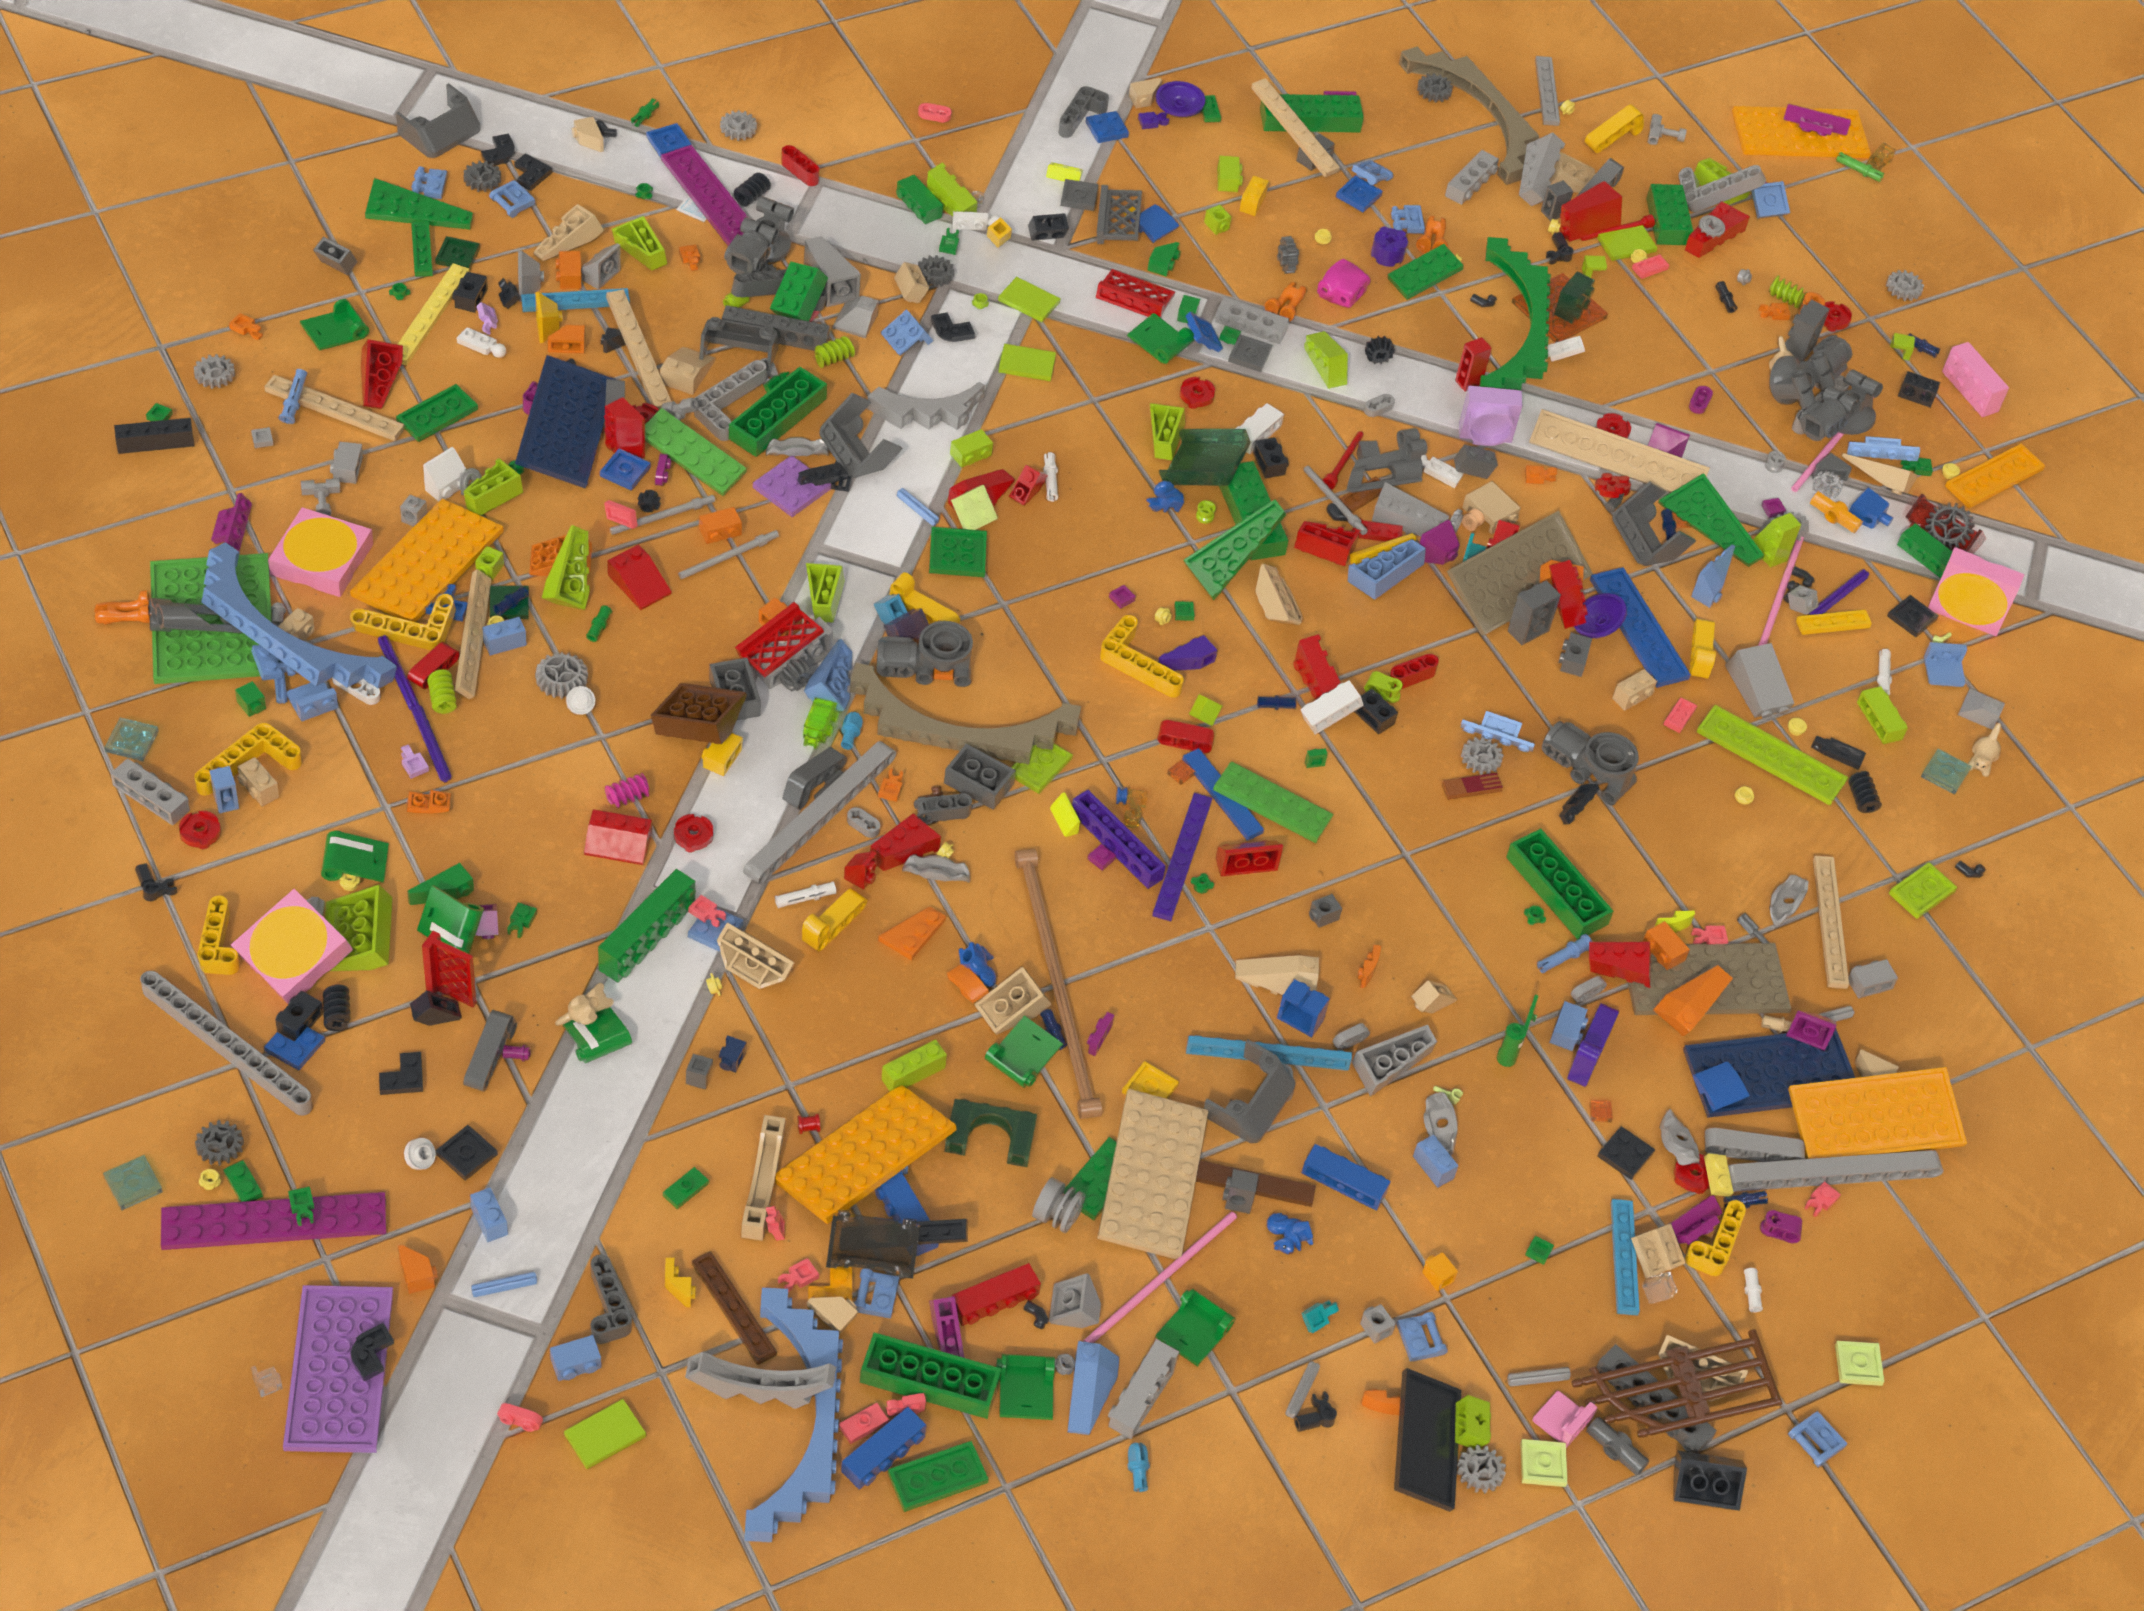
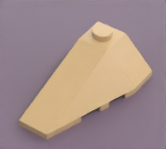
M577 204L561 218L562 223L552 229L553 234L541 242L533 252L534 255L544 261L559 255V251H569L596 239L604 231L596 216Z
M1845 453L1842 455L1846 460L1884 486L1892 489L1891 493L1902 495V492L1908 494L1918 476L1904 469Z
M1297 955L1236 960L1235 979L1257 988L1261 986L1269 989L1272 994L1277 995L1279 993L1283 995L1294 979L1305 983L1310 987L1311 991L1317 990L1319 957Z

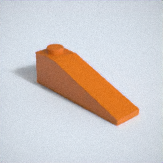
M1717 965L1666 994L1653 1011L1684 1037L1701 1020L1733 978Z

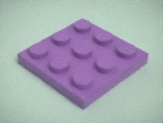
M790 456L754 481L753 488L789 516L793 517L831 490V484L815 486L809 483L800 485L797 481L798 473L810 468L794 456Z

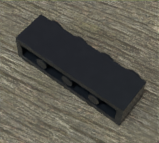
M191 418L114 425L118 454L194 447Z

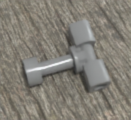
M1659 114L1652 115L1647 143L1657 145L1658 139L1662 137V134L1677 137V141L1684 142L1687 129L1680 128L1679 131L1664 128V124L1661 125L1662 116Z
M692 397L682 399L680 404H676L674 401L663 403L661 408L681 421V419L685 418L686 413L697 411L698 402Z
M339 478L325 479L326 483H314V480L301 481L302 495H314L318 498L319 504L316 505V512L330 516L332 513L331 506L326 503V497L330 493H340Z

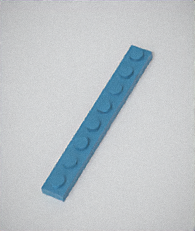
M1199 1035L1188 1036L1186 1054L1248 1060L1243 1057L1246 1041L1208 1038ZM1254 1042L1275 1054L1283 1064L1349 1070L1352 1060V1052L1342 1050L1333 1051L1322 1048L1314 1049L1302 1046L1294 1047Z

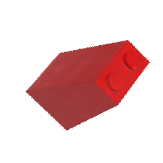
M1605 181L1590 188L1561 206L1560 232L1567 241L1571 242L1590 234L1620 226L1622 196Z

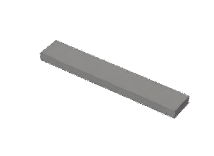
M1536 56L1535 64L1543 125L1559 126L1560 117L1552 57Z

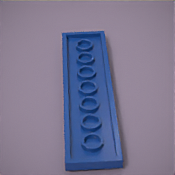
M1624 567L1591 575L1590 581L1598 594H1615L1625 602L1627 616L1619 628L1645 670L1657 681L1656 688L1689 680L1691 674Z

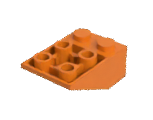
M566 535L532 545L530 575H549ZM588 539L589 555L587 556V567H589L590 572L592 542Z

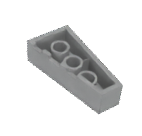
M1553 132L1527 144L1519 196L1530 206L1544 201L1547 186L1551 184L1549 179L1556 170L1554 165L1561 156L1559 154L1560 149H1563L1565 143Z
M1385 482L1376 503L1372 521L1403 526L1402 531L1421 537L1422 534L1448 520L1449 516Z
M820 617L814 621L823 628L824 633L764 678L758 672L756 673L769 689L781 684L779 674L783 671V667H786L787 663H791L793 659H801L812 667L823 661L830 652L833 643V630ZM806 629V634H811L816 629ZM802 630L796 633L795 635L801 634ZM792 640L791 645H797L800 643V640ZM787 641L780 646H787ZM785 651L777 652L776 657L783 656ZM772 652L766 655L764 658L772 657ZM762 663L761 668L765 670L770 666V663Z
M1425 1025L1357 1051L1352 1064L1371 1097L1432 1053L1437 1040L1429 1026Z
M1157 1339L1155 1340L1148 1354L1141 1362L1138 1371L1133 1374L1128 1388L1122 1391L1118 1405H1113L1108 1414L1110 1418L1108 1427L1129 1439L1133 1438L1174 1374L1179 1351Z

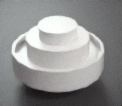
M584 686L574 687L566 696L567 708L576 715L587 714L595 705L594 693Z
M425 1138L411 1140L406 1145L404 1151L406 1163L415 1170L429 1168L436 1156L433 1144Z

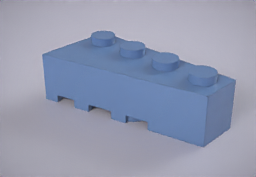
M1411 539L1392 547V550L1389 552L1382 551L1378 553L1377 557L1363 559L1362 563L1357 565L1353 563L1348 568V582L1375 600L1424 565L1426 548Z

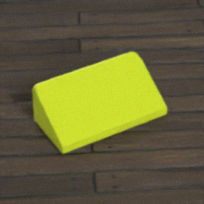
M1051 162L1048 165L1046 177L1065 181V179L1080 181L1083 170Z
M1061 793L1051 805L1050 810L1063 835L1068 837L1078 834L1080 820L1066 793Z

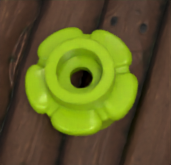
M977 293L974 295L972 305L977 309H983L989 305L988 297L983 293Z

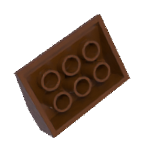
M680 683L651 714L656 735L722 744L732 733L747 694L742 691Z

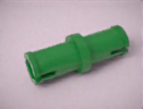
M652 98L645 106L639 108V112L631 118L632 124L638 120L634 126L639 127L645 119H649L651 114L659 108L658 101L653 105L656 99Z
M601 606L597 616L593 618L592 626L586 634V638L589 641L596 642L601 631L606 628V622L612 613L610 607Z

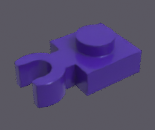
M1155 112L1138 114V120L1142 129L1158 128L1159 124L1163 126L1169 124L1166 112H1161L1158 115Z

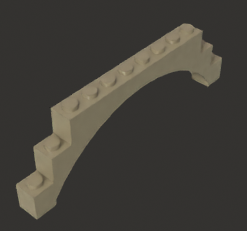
M1418 46L1402 51L1399 65L1407 74L1415 73L1425 76L1427 74L1432 76L1433 73L1436 76L1441 74V77H1447V81H1451V85L1471 95L1492 114L1502 130L1506 143V157L1503 162H1500L1497 175L1506 185L1520 181L1522 179L1527 144L1539 139V135L1501 92L1497 90L1492 82L1488 80L1483 72L1478 69L1474 62L1468 56L1451 61L1443 51L1426 56Z
M855 663L850 680V692L866 695L864 714L880 716L877 735L958 751L965 744H968L990 757L1015 761L1017 763L1029 764L1033 745H1037L1041 749L1053 750L1057 732L1076 736L1081 714V706L1062 703V706L1052 713L1020 725L1002 728L962 727L940 722L908 707L882 684L874 672V666Z

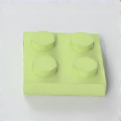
M980 485L951 500L963 529L976 530L998 519L984 485Z
M1836 1342L1835 1350L1840 1383L1883 1385L1884 1375L1879 1343Z
M1522 1439L1520 1443L1522 1483L1566 1487V1443Z

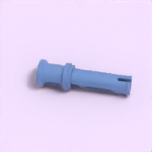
M296 369L288 398L284 400L282 414L278 417L280 421L286 424L295 423L296 410H299L300 407L298 401L307 376V372L302 369Z
M1584 934L1577 941L1567 943L1566 948L1537 962L1538 969L1543 967L1540 972L1545 973L1570 958L1580 957L1581 953L1589 951V942H1592L1591 938Z

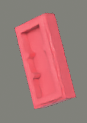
M1660 254L1632 265V269L1641 279L1669 268V264Z
M610 500L604 503L607 519L632 529L638 526L634 509Z
M1680 697L1663 725L1681 733L1695 712L1697 705Z
M875 1403L839 1423V1429L851 1445L888 1424L889 1419L878 1403Z

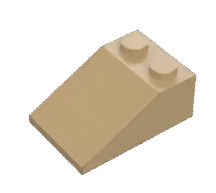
M1559 152L1561 156L1554 165L1556 170L1549 179L1550 185L1564 180L1573 192L1579 193L1596 174L1595 169Z
M682 347L668 356L660 368V376L665 386L694 395L716 358L705 354L703 360H700V352Z
M1021 967L974 1005L997 1035L1015 1027L1024 1015L1032 1019L1052 1004L1030 974Z

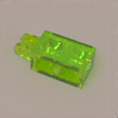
M814 698L803 727V738H805L803 746L807 747L809 745L817 749L819 743L825 744L827 738L832 736L834 730L832 725L834 722L837 723L839 718L837 703Z

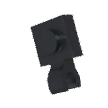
M503 278L498 282L502 290L498 295L502 305L509 309L517 302L520 296L516 286L511 282L507 284Z

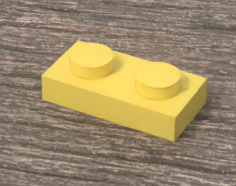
M1708 1153L1704 1156L1711 1195L1731 1196L1733 1188L1726 1155Z

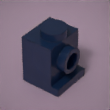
M727 1035L726 1047L723 1046L719 1053V1058H721L720 1068L736 1073L746 1055L747 1042Z

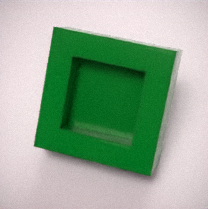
M1225 326L1219 340L1235 345L1241 331Z
M155 403L146 413V419L149 421L168 420L173 415L172 409Z
M1175 601V620L1194 621L1193 602Z
M1326 748L1308 750L1304 762L1306 768L1325 766L1328 755Z
M1535 1235L1525 1256L1544 1265L1554 1245Z

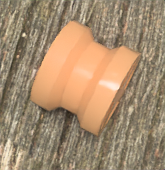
M1474 508L1469 511V514L1463 516L1462 524L1467 530L1474 531L1484 523L1485 518L1480 510Z

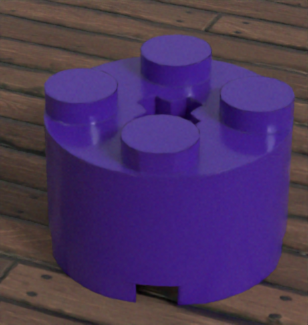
M1385 226L1381 227L1374 236L1371 249L1372 258L1374 256L1378 264L1387 267L1395 266L1399 262L1402 263L1408 244L1406 232Z

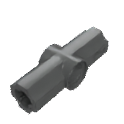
M1600 1417L1596 1418L1587 1428L1586 1432L1603 1446L1605 1454L1614 1461L1619 1460L1636 1476L1648 1465L1649 1460L1632 1446L1631 1439L1621 1431L1616 1432Z

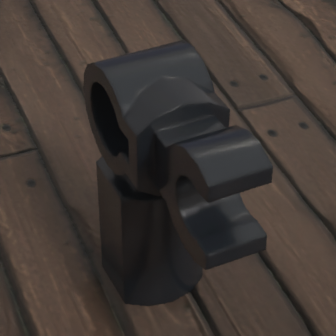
M1561 232L1554 233L1552 241L1557 251L1546 252V258H1550L1549 264L1553 265L1557 261L1570 262L1573 257V248L1568 245Z
M147 863L136 866L135 871L143 888V898L146 901H155L164 894H177V887H169L174 885L173 878H168L163 883H155Z
M1326 1391L1322 1393L1323 1400L1317 1399L1316 1395L1312 1394L1311 1403L1317 1408V1412L1294 1418V1424L1298 1432L1318 1428L1320 1425L1326 1428L1334 1425L1337 1412L1328 1403L1329 1396Z

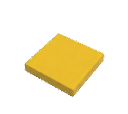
M1144 1061L1123 1087L1122 1093L1126 1095L1127 1090L1131 1089L1168 1099L1178 1087L1179 1081Z

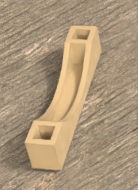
M764 1115L753 1180L742 1221L741 1238L763 1241L767 1222L766 1217H768L766 1207H770L785 1133V1118Z

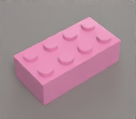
M1969 342L1952 347L1942 370L1944 375L1981 417L1999 412L2009 387Z

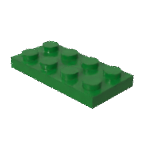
M1442 244L1388 273V280L1408 300L1463 270V264L1445 244Z
M454 384L396 416V421L404 424V429L420 442L477 411L478 404L457 384Z
M1110 1137L1065 1187L1064 1194H1066L1073 1187L1076 1189L1075 1195L1078 1191L1085 1193L1081 1212L1092 1220H1095L1103 1211L1116 1147V1141Z
M972 1441L888 1469V1476L904 1512L987 1484L989 1480Z

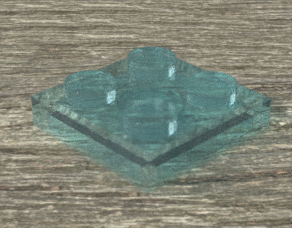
M120 717L104 747L105 752L144 761L159 732L158 727Z
M1937 749L1921 777L1955 795L1972 766Z
M145 1155L103 1173L104 1179L121 1211L163 1192Z

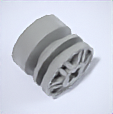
M1051 1177L1036 1201L1032 1217L1046 1224L1053 1216L1052 1227L1056 1229L1060 1225V1231L1066 1234L1081 1213L1085 1193L1078 1191L1075 1195L1076 1189L1071 1187L1064 1194L1065 1183Z

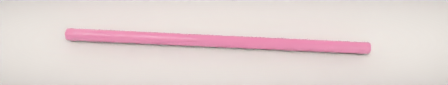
M1838 432L1832 437L1791 487L1792 491L1797 492L1814 472L1816 465L1828 455L1844 434Z
M1802 536L1801 541L1795 540L1758 646L1768 642L1804 540Z
M1230 1212L1185 1251L1182 1257L1177 1258L1083 1341L1094 1343L1230 1225L1237 1218L1236 1214Z

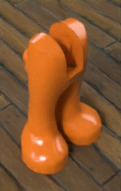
M1435 216L1428 218L1424 235H1421L1416 241V247L1421 253L1426 254L1430 251L1433 234L1436 236L1432 250L1442 244H1445L1448 248L1447 241L1443 239L1446 230L1445 218L1441 217L1440 222L1434 220Z
M1291 282L1278 299L1270 298L1265 302V310L1286 317L1290 322L1294 319L1295 308L1304 298L1307 289L1303 285L1296 289L1297 283Z
M148 590L141 591L138 599L135 601L96 604L94 609L96 623H103L105 625L123 621L150 623V598Z

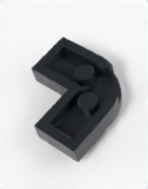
M509 133L493 136L492 141L495 148L481 151L483 161H488V164L494 163V166L508 163L509 158L515 154V146Z
M948 312L931 315V322L935 332L943 340L958 342L975 339V332L970 321L953 324Z
M384 1323L358 1335L352 1346L351 1360L363 1382L384 1372V1367L375 1353L394 1344V1339Z

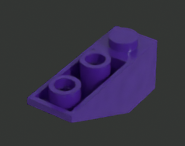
M1202 635L1192 639L1183 646H1178L1169 653L1162 654L1159 657L1158 663L1173 671L1202 669L1215 662L1217 649Z

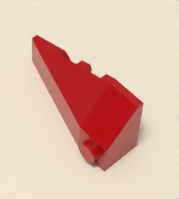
M367 339L363 345L361 352L363 406L382 409L402 364V345Z
M1004 469L963 480L949 488L948 504L954 508L952 499L980 485H984L992 505L995 506L1001 495H1004L1015 482V479Z

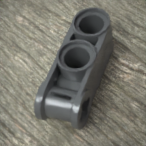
M965 793L921 797L914 801V808L917 809L918 813L917 817L924 823L966 819L971 814L972 798Z

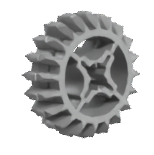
M554 652L552 657L547 655L546 659H541L540 664H537L535 678L541 692H545L546 696L552 694L553 698L560 696L562 700L574 687L586 686L588 672L586 664H584L582 659H578L577 655L571 656L570 652L567 655H564L563 652L557 655Z

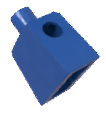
M1869 487L1851 505L1849 510L1850 513L1863 521L1862 525L1871 529L1875 528L1879 522L1888 527L1894 519L1887 514L1890 506L1889 503Z

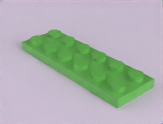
M663 408L645 424V441L661 453L668 454V458H671L675 463L722 496L747 472L746 467Z
M1232 761L1213 788L1214 791L1314 843H1317L1334 815Z

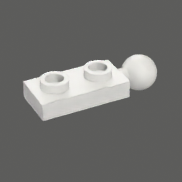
M953 211L952 229L987 230V225L993 224L1000 216L993 215L988 218V213Z
M468 327L457 337L458 344L484 355H488L492 351L495 357L502 358L506 354V347L503 344H497L496 339Z
M1580 336L1556 342L1547 347L1548 357H1550L1551 361L1585 352Z
M1426 455L1421 456L1422 467L1425 466L1423 472L1453 488L1462 479L1464 473L1457 472L1456 468L1435 457H1432L1429 461Z

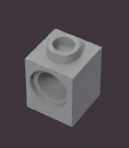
M409 495L400 506L401 522L414 527L427 514L426 501Z
M1799 585L1788 593L1791 610L1807 615L1819 606L1816 590Z
M1382 1304L1367 1308L1363 1312L1360 1322L1374 1344L1391 1336L1396 1325Z

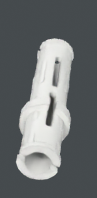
M1048 452V458L1047 454H1044L1045 466L1043 467V472L1048 475L1046 478L1047 500L1053 502L1054 496L1055 500L1058 499L1056 478L1058 468L1055 464V454Z
M1882 649V651H1879L1877 683L1879 686H1882L1885 693L1890 695V684L1892 682V676H1890L1891 651Z
M832 881L818 886L814 884L810 888L775 896L776 906L779 909L812 899L816 901L820 897L836 894V887Z

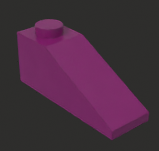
M955 1296L929 1300L939 1351L965 1358Z

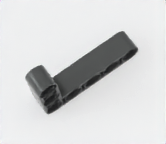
M787 269L736 274L731 293L736 297L776 294ZM823 289L814 311H822L824 309L827 297L825 289Z

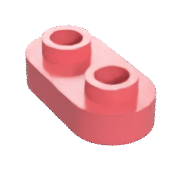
M923 103L919 106L918 115L923 119L942 123L948 122L951 119V109L946 106Z
M507 1403L501 1404L497 1413L500 1421L504 1424H515L529 1432L539 1430L543 1422V1418L536 1412Z

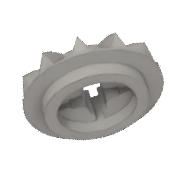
M1706 215L1699 221V228L1702 229L1701 232L1706 233L1707 236L1711 235L1712 238L1720 237L1725 231L1724 223L1715 216Z
M469 468L460 473L461 479L457 481L460 482L458 489L461 490V495H464L463 491L468 487L467 483H469V480H473L470 483L472 484L477 478L482 477L477 469Z
M1460 509L1454 512L1450 520L1455 534L1464 516L1462 515L1463 511Z

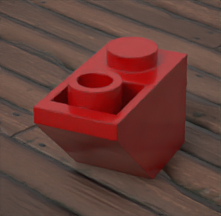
M1025 465L1009 497L1025 506L1040 491L1048 475L1034 466Z
M871 851L855 854L844 868V879L863 890L868 884L871 885L876 879L877 853Z

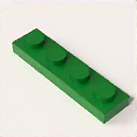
M411 222L415 277L433 276L429 222Z

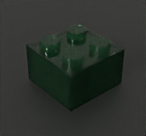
M1577 271L1562 288L1554 315L1571 324L1576 318L1579 319L1583 310H1587L1591 304L1589 299L1595 290L1593 287L1595 280Z

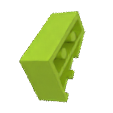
M1711 158L1699 161L1694 171L1701 186L1733 174L1727 171L1726 166ZM1751 191L1723 202L1728 205L1748 198Z
M943 162L928 171L927 188L943 204L944 211L952 217L953 211L977 213V200L964 186H959L955 181L956 177L953 174L950 175L944 169L946 165Z
M644 216L612 228L615 243L620 244L622 249L651 271L667 265L665 250Z
M1325 331L1306 335L1305 351L1327 388L1347 385L1348 353Z
M1150 403L1155 458L1173 460L1185 426V408Z
M500 458L495 461L496 464L491 469L487 468L483 477L477 478L463 491L466 508L469 511L481 516L523 493L521 476Z
M1791 513L1773 519L1753 539L1764 554L1762 560L1770 568L1788 560L1800 530V522Z
M806 563L814 618L816 620L820 617L824 622L834 623L845 583L843 567L840 565Z

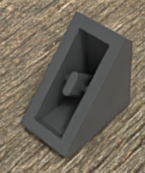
M1830 453L1816 465L1812 479L1847 481L1852 468L1833 453Z

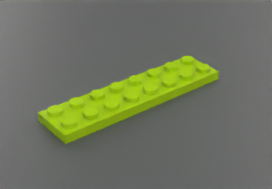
M1714 705L1697 729V733L1828 805L1832 804L1847 782V776L1717 705Z

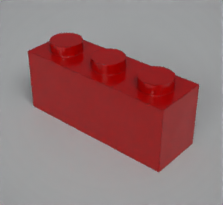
M1482 337L1464 344L1455 381L1465 392L1468 390V386L1479 387L1481 375H1485L1492 348Z

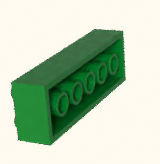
M1279 94L1310 132L1361 133L1364 117L1359 95ZM1261 101L1260 113L1263 130L1287 132Z
M799 366L729 423L728 439L757 457L767 449L772 439L778 440L827 399V383Z
M1254 461L1219 466L1217 483L1235 525L1271 502ZM1281 522L1250 557L1251 561L1286 554L1289 540Z
M1541 828L1510 844L1506 858L1577 940L1584 934L1590 935L1609 925L1614 912L1613 909Z
M675 869L598 946L599 971L617 983L623 977L626 978L630 974L631 969L636 964L639 965L643 961L644 956L649 951H653L657 943L662 938H666L670 930L682 921L683 916L688 912V907L695 901L696 881L680 870Z
M874 1332L861 1368L859 1383L904 1396L924 1393L926 1402L988 1419L999 1384L1001 1368Z

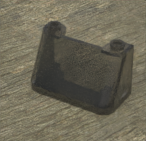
M839 1209L838 1213H834L832 1218L826 1267L837 1269V1266H842L844 1263V1268L851 1266L889 1271L892 1274H896L899 1271L903 1278L913 1279L920 1224H917V1220L911 1218H904L903 1221L854 1215L849 1210Z

